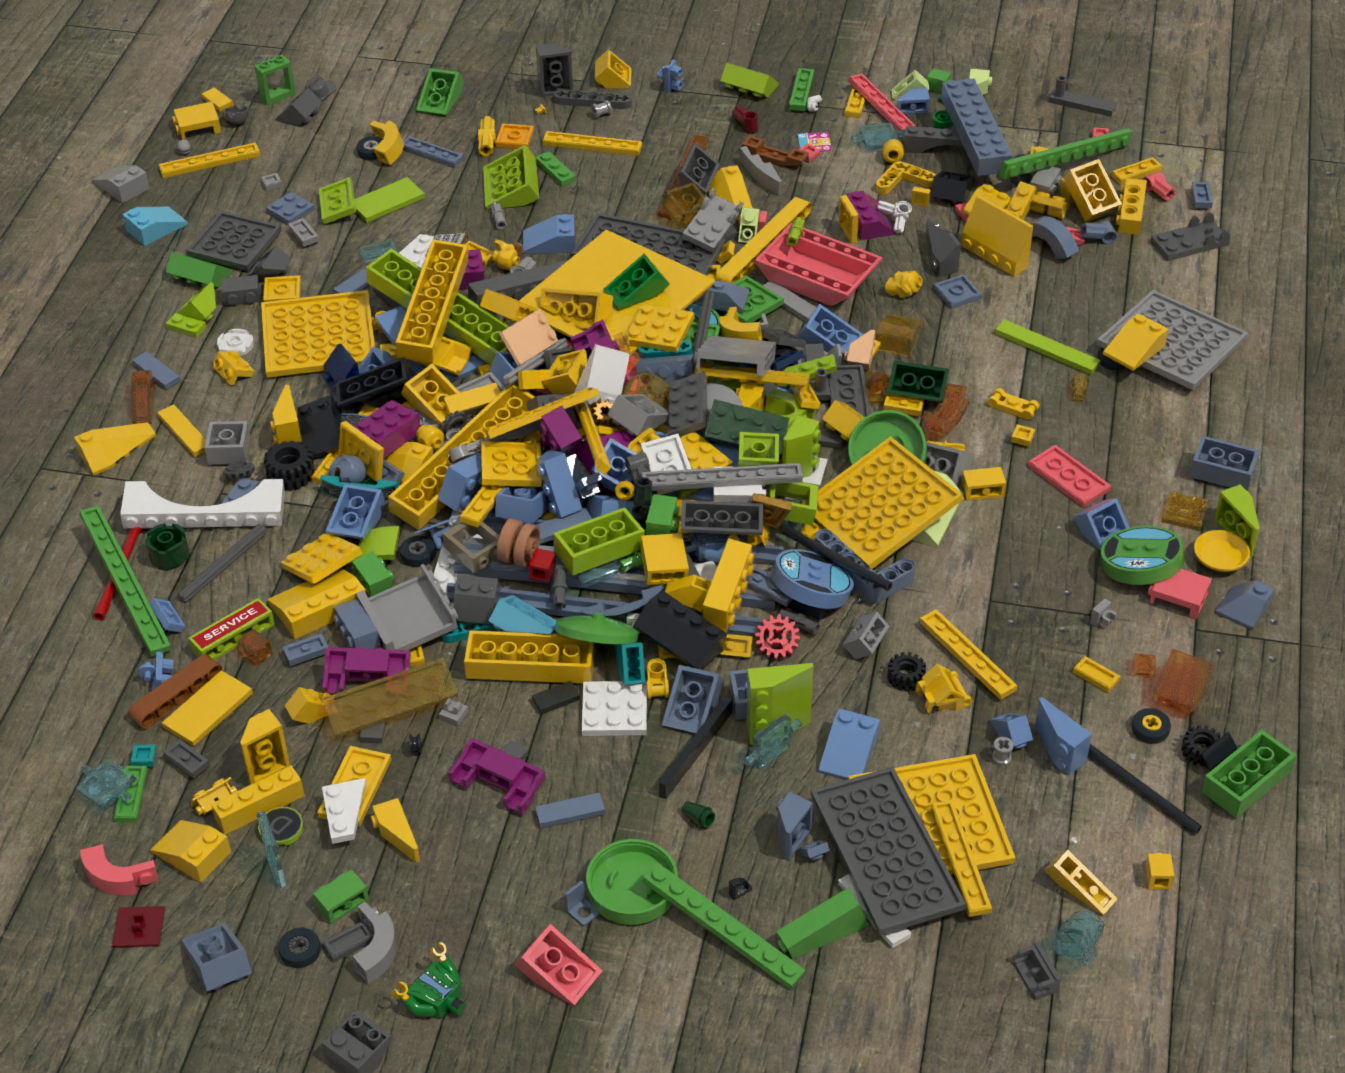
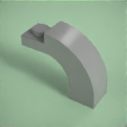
M366 902L358 905L359 917L361 921L364 920L374 937L367 947L353 955L355 970L367 984H370L385 973L391 965L396 953V938L393 922L386 911L379 914L375 907L371 908Z

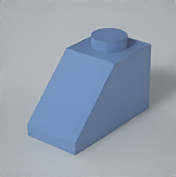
M927 88L910 89L897 99V108L903 114L929 113L930 97Z
M1006 713L989 719L990 724L999 737L1011 739L1015 749L1027 745L1026 742L1033 740L1027 717L1024 714Z

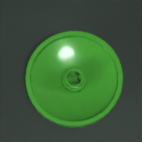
M602 613L557 619L555 624V631L563 636L595 643H634L638 640L639 634L633 626L605 617V614Z

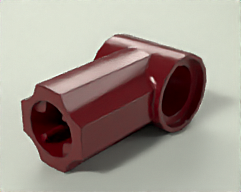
M741 105L735 106L732 116L743 125L744 132H757V113L750 112Z

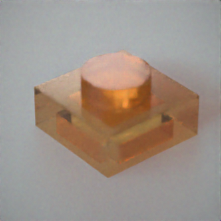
M948 383L944 401L963 404L967 386Z
M1134 653L1133 674L1154 677L1156 655Z

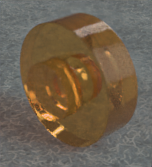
M884 371L873 373L866 382V389L873 395L880 394L887 388L890 380L889 376Z

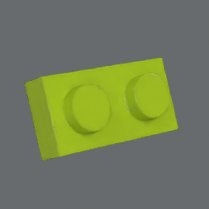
M175 313L165 323L167 329L195 338L207 328L206 322Z

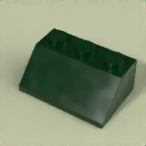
M894 360L887 394L943 403L949 384V369Z

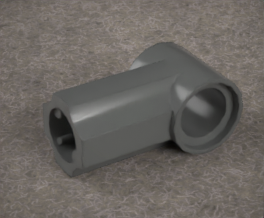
M645 452L625 457V465L628 473L632 476L633 483L635 479L641 478V472H649L650 464Z

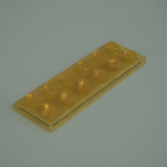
M443 657L322 698V702L334 735L338 738L447 701L448 698L458 697V692Z

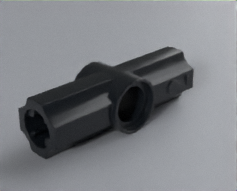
M647 477L635 479L632 514L633 518L644 529L646 535V520L652 501L653 481Z

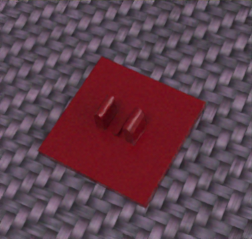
M165 906L119 907L112 947L160 946Z

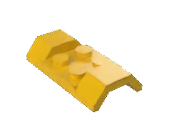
M442 336L433 365L438 370L442 369L455 375H461L468 364L472 347ZM390 345L389 350L396 352V345ZM414 361V362H417V363H419V364L425 365V366H427V367L431 364V363H425V362Z

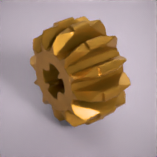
M600 398L597 400V403L592 402L590 405L591 408L589 409L597 426L612 428L616 426L612 421L613 418L607 415L613 403L609 404V399L603 402Z

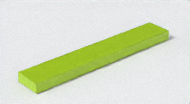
M1005 319L995 329L996 335L1090 375L1100 366L1101 360Z

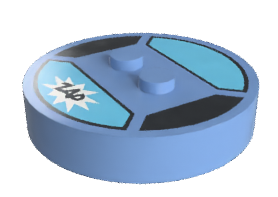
M791 549L779 553L771 571V578L774 584L784 594L798 602L817 608L833 609L845 605L854 585L853 578L844 567L818 553L807 550Z

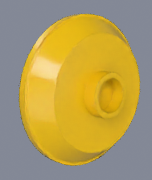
M1213 530L1205 532L1196 539L1194 544V553L1197 559L1206 567L1219 572L1238 570L1247 564L1250 557L1248 544L1240 536L1228 531Z

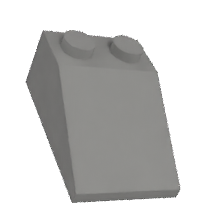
M119 165L92 179L94 184L121 203L150 189L146 172L136 165Z
M644 394L618 395L607 414L613 418L612 421L615 424L623 425L627 428L629 434L636 437L648 428L654 430L669 419V411Z

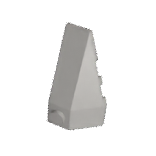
M927 442L925 464L933 471L947 474L955 485L958 486L962 481L963 471L970 469L973 454Z

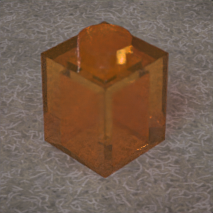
M255 629L238 639L241 655L255 666L260 665L273 655L270 641Z

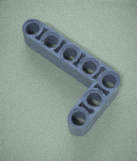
M821 529L816 532L815 541L876 573L832 531ZM901 559L877 572L876 574L893 583L889 591L878 587L849 570L847 571L853 578V588L867 601L877 603L911 585L915 579L916 565L911 559Z

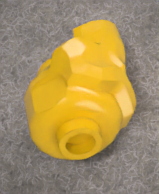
M496 239L494 243L497 249L493 253L492 261L497 263L500 269L510 271L513 266L519 264L520 257H518L513 244H507Z
M898 271L894 277H890L886 282L885 291L892 296L898 295L899 298L905 299L920 290L922 278L916 271Z
M422 425L416 432L417 443L433 447V451L440 448L444 442L443 432L434 425Z

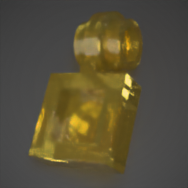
M622 332L614 335L613 337L620 350L635 356V361L631 362L629 360L628 365H636L640 360V356L636 351H630L629 345L631 342L626 334L623 335Z

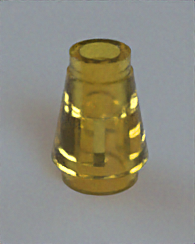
M1078 373L1073 376L1070 382L1073 400L1081 402L1084 400L1089 380L1085 374Z

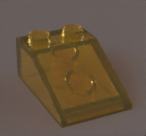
M889 313L880 322L876 331L875 340L881 342L879 350L910 357L924 325V320Z

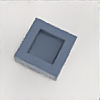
M821 840L799 847L801 855L811 860L819 859L824 856L823 853L830 851L828 843Z

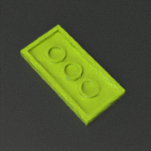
M406 177L356 198V213L368 223L424 199L425 193Z

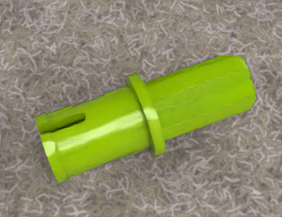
M798 217L789 229L790 234L787 238V244L790 246H796L799 237L803 234L802 229L805 221L801 217Z

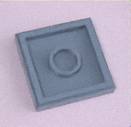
M964 274L933 284V290L950 309L982 299V293Z

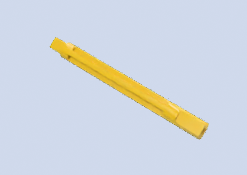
M586 400L574 406L596 468L599 472L606 475L611 465Z

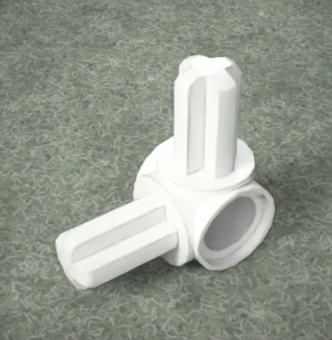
M879 201L877 209L890 213L895 221L893 230L896 234L903 233L905 223H907L912 210L911 205L906 201L896 202L894 205Z

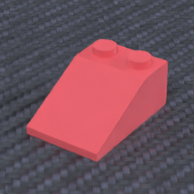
M549 924L514 964L530 980L572 1006L578 1002L603 971L552 924Z

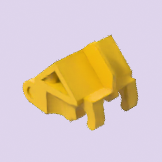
M936 664L922 676V681H918L915 691L918 696H922L923 693L926 696L925 709L927 713H931L934 706H937L942 711L947 709L957 711L973 703L971 696L966 694L958 680L959 675L956 671L950 672L949 669Z

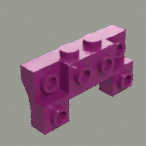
M604 320L594 323L587 330L571 337L576 351L585 349L586 354L592 352L595 344L620 350L617 341H612ZM625 375L623 388L630 385L627 375Z
M326 647L322 684L323 693L345 695L346 681L387 682V697L408 698L411 650Z
M474 738L468 741L461 756L448 771L449 781L465 789H468L474 780L479 778L507 791L508 793L503 798L504 807L520 815H523L533 803L534 794L546 780L545 771Z

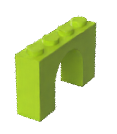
M777 388L767 394L765 411L790 418L786 434L797 415L809 419H814L816 415V409L800 407L794 394Z

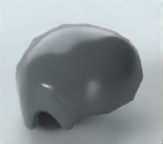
M237 105L233 108H224L223 118L230 124H243L247 120L249 108L243 106L242 109H239Z

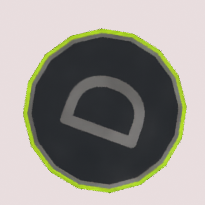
M277 807L269 810L259 820L258 830L261 839L266 844L273 847H279V845L283 844L287 846L298 840L303 833V821L301 815L295 809Z

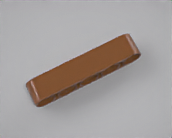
M201 655L135 702L128 710V717L141 728H150L186 702L218 674L223 667L209 655Z

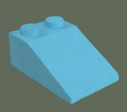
M169 206L136 207L122 214L126 231L144 246L188 225V222Z
M514 595L499 599L489 619V622L494 624L493 627L502 632L542 634L556 632L555 619Z

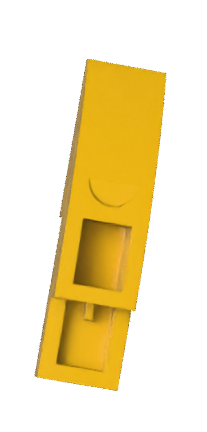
M1020 181L1007 209L1004 208V210L1024 220L1030 209V202L1037 190L1036 186Z

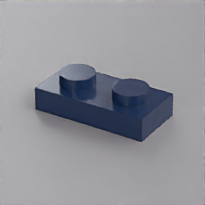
M803 350L791 351L776 358L770 369L784 371L785 366L798 364V360L804 358Z

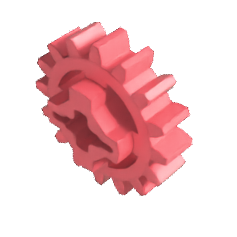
M778 614L777 619L770 615V621L767 622L763 619V626H757V630L760 633H755V638L760 640L756 641V646H762L760 653L766 651V658L774 655L775 660L778 659V656H782L784 660L787 653L791 656L793 655L792 648L798 649V644L795 642H800V636H797L799 628L794 629V621L788 623L789 617L782 620L780 614ZM765 632L769 635L766 641H764ZM791 633L792 639L789 644L786 638ZM774 635H776L777 637L781 635V640H779L778 638L774 639Z

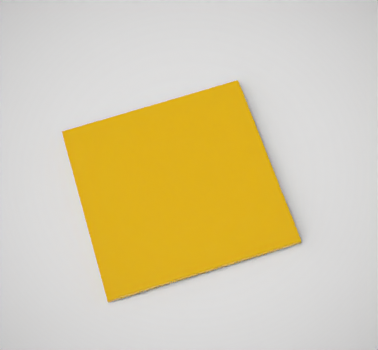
M605 230L519 301L541 309L552 329L571 338L587 329L580 328L563 317L540 307L541 289L548 288L607 294L604 288L645 253L670 285L657 296L620 310L613 302L611 315L605 321L612 341L616 340L619 345V351L629 353L631 356L638 350V346L624 344V337L642 304L684 310L715 283V279L611 231Z

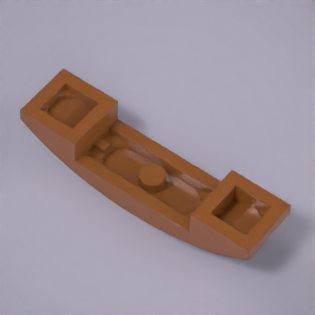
M750 135L742 143V147L747 146L752 155L759 154L763 161L775 165H799L809 155V152L795 148L791 152H786L765 146L764 139Z

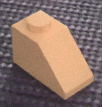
M870 330L850 344L849 350L845 351L844 361H847V365L863 364L864 370H870L876 339L875 330Z

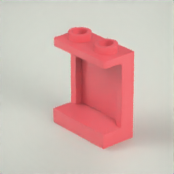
M1180 569L1172 577L1150 585L1148 595L1151 596L1149 603L1154 604L1156 598L1190 608L1189 617L1197 620L1209 593L1212 578Z

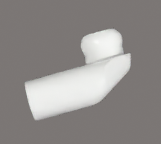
M816 95L807 99V109L810 112L818 110L816 106L818 105L817 103L822 101L821 96Z

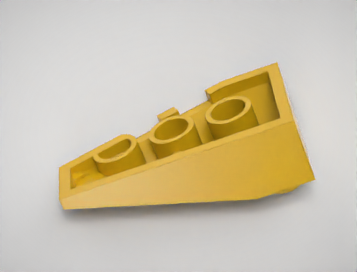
M406 442L383 459L405 473L400 482L402 484L433 456V447L417 442Z

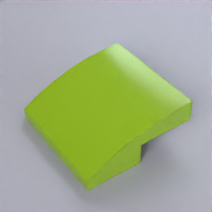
M399 526L371 529L364 540L360 539L359 547L363 553L359 557L374 551L378 558L395 560L400 533Z

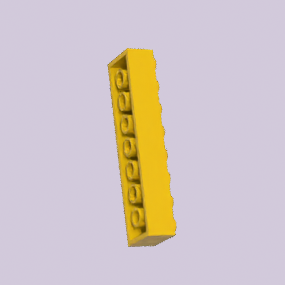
M432 239L396 340L397 358L405 357L407 360L434 363L468 263V245Z

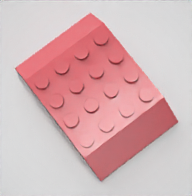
M790 223L755 259V264L768 281L775 282L788 290L833 306L847 299L876 268L883 257L804 227L798 244L790 246L787 244V238L790 234L789 229L793 226V223Z

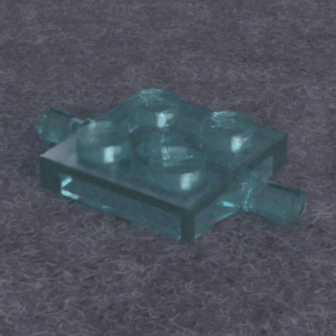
M892 123L859 126L860 135L851 136L852 143L861 141L864 143L867 151L882 149L886 141L890 139L898 140V137L904 136L905 130H896Z
M786 714L778 719H774L767 728L757 732L754 737V750L743 759L744 763L747 766L753 764L760 770L790 747L791 736L795 730L802 726V722L799 719H795L791 723V718Z
M107 758L94 769L87 764L81 767V772L87 776L76 789L104 811L117 798L122 799L124 802H128V799H131V794L126 792V790L137 780L136 777L110 758Z

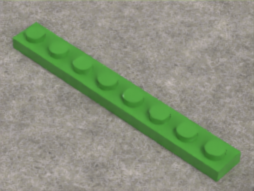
M658 862L643 876V883L789 990L804 975V968Z

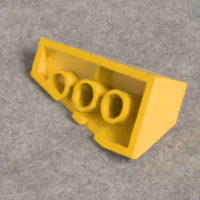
M738 165L721 168L712 180L707 192L708 195L711 189L714 188L716 189L715 195L737 206L741 201L744 202L743 208H752ZM741 214L736 220V222H738L739 224L741 221Z
M542 288L539 306L563 317L580 328L588 329L600 320L605 322L611 315L613 296L599 292Z
M146 422L94 429L75 436L74 439L78 454L94 476L114 467L117 460L129 456L131 450L143 446L154 438L156 433L150 424Z

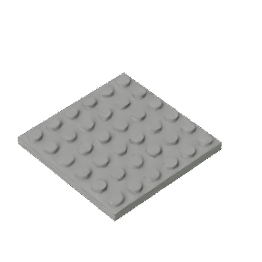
M1152 290L1097 339L1096 345L1106 349L1129 319L1138 313L1168 328L1169 331L1165 347L1140 366L1194 390L1247 339L1248 332Z

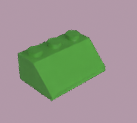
M171 252L166 272L171 273L172 278L182 280L183 277L187 278L186 282L197 285V282H201V286L205 287L212 282L215 287H220L222 279L229 278L233 270Z

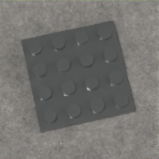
M220 211L188 247L186 253L190 257L249 271L282 231L281 225Z

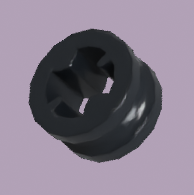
M417 734L416 737L409 735L411 754H414L415 751L422 753L420 734Z

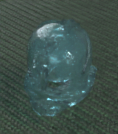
M1076 911L1059 929L1056 938L1052 941V948L1056 951L1057 955H1066L1082 960V963L1089 965L1098 956L1096 945L1103 935L1105 924L1092 911ZM1066 936H1068L1073 942L1067 941Z

